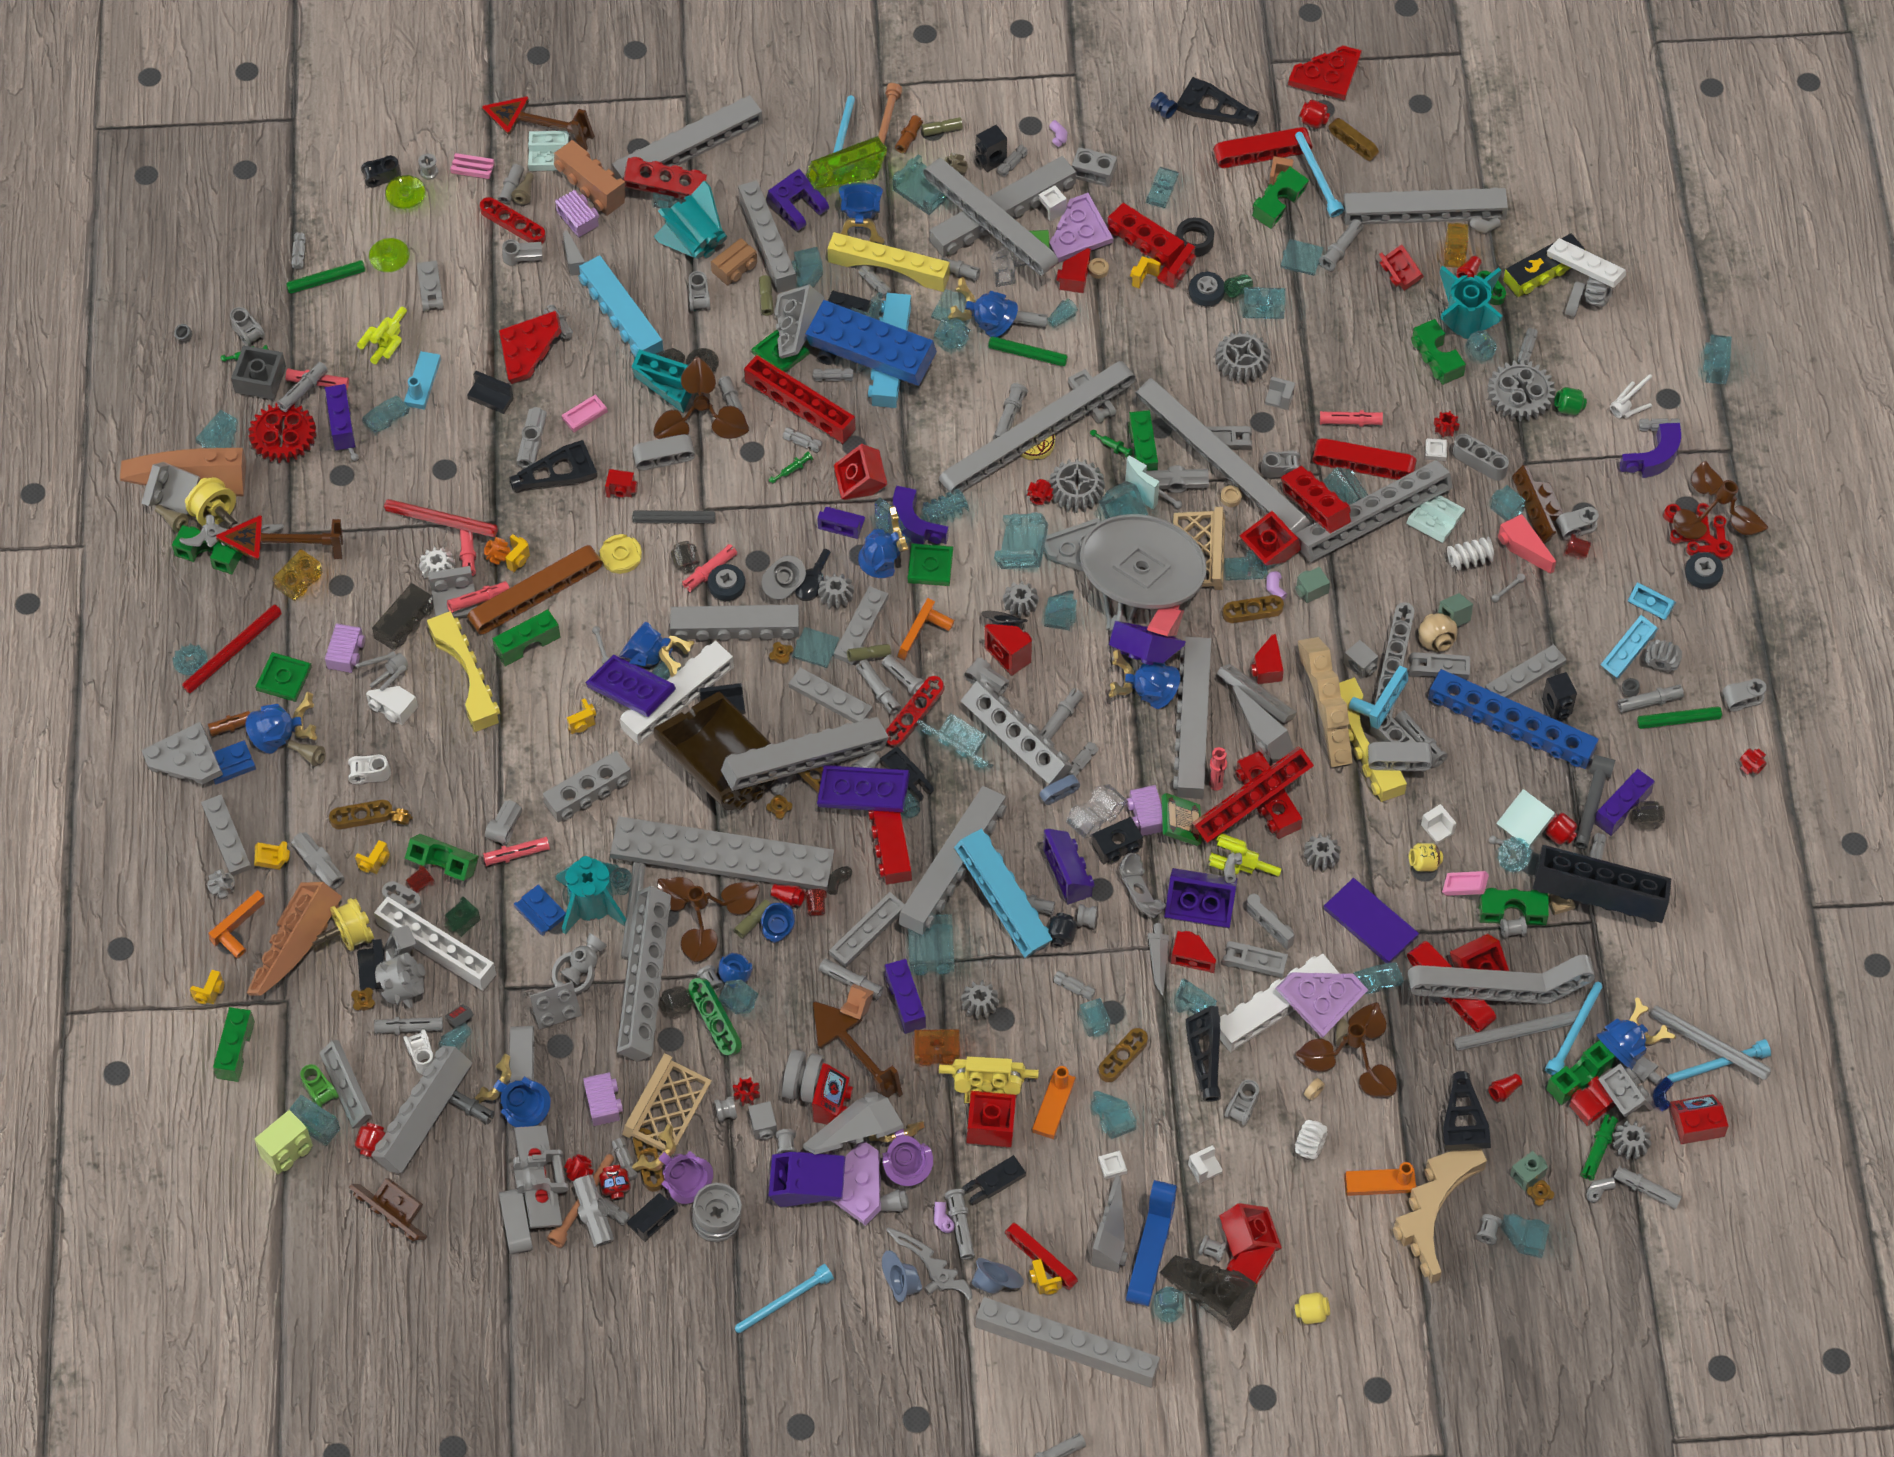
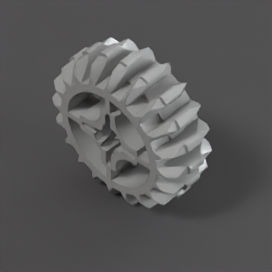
M1239 330L1237 335L1231 332L1229 337L1224 336L1223 341L1219 342L1216 349L1215 362L1218 364V370L1222 371L1223 376L1229 375L1230 381L1233 378H1236L1238 383L1241 379H1244L1246 383L1250 378L1255 381L1257 376L1262 377L1263 372L1268 370L1271 360L1268 344L1263 343V337L1257 338L1256 333L1249 335L1247 331L1245 334H1242Z
M1078 458L1075 462H1071L1068 459L1067 464L1061 462L1059 467H1055L1054 473L1050 475L1049 483L1051 488L1054 489L1052 492L1053 500L1055 503L1059 502L1060 507L1066 505L1068 511L1071 508H1075L1076 512L1079 508L1086 511L1087 506L1093 508L1094 503H1099L1100 497L1104 495V475L1100 473L1099 467L1095 468L1093 462L1087 464L1086 459L1083 462H1079Z

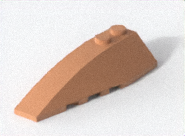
M243 448L175 450L121 461L120 481L146 486L152 465L165 462L198 475L200 480L212 477L219 478L225 484V488L231 489L235 496H244L247 461Z
M301 882L278 920L277 926L280 928L277 935L273 934L269 942L272 946L269 951L263 954L261 960L264 964L256 970L247 991L248 995L261 996L296 966L313 945L312 942L317 940V935L327 928L328 920L331 917L330 907H339L341 895L324 882Z

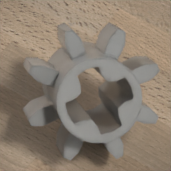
M220 869L208 876L210 880L207 886L212 895L218 894L219 898H222L234 891L232 888L235 881L230 873H224L223 869Z

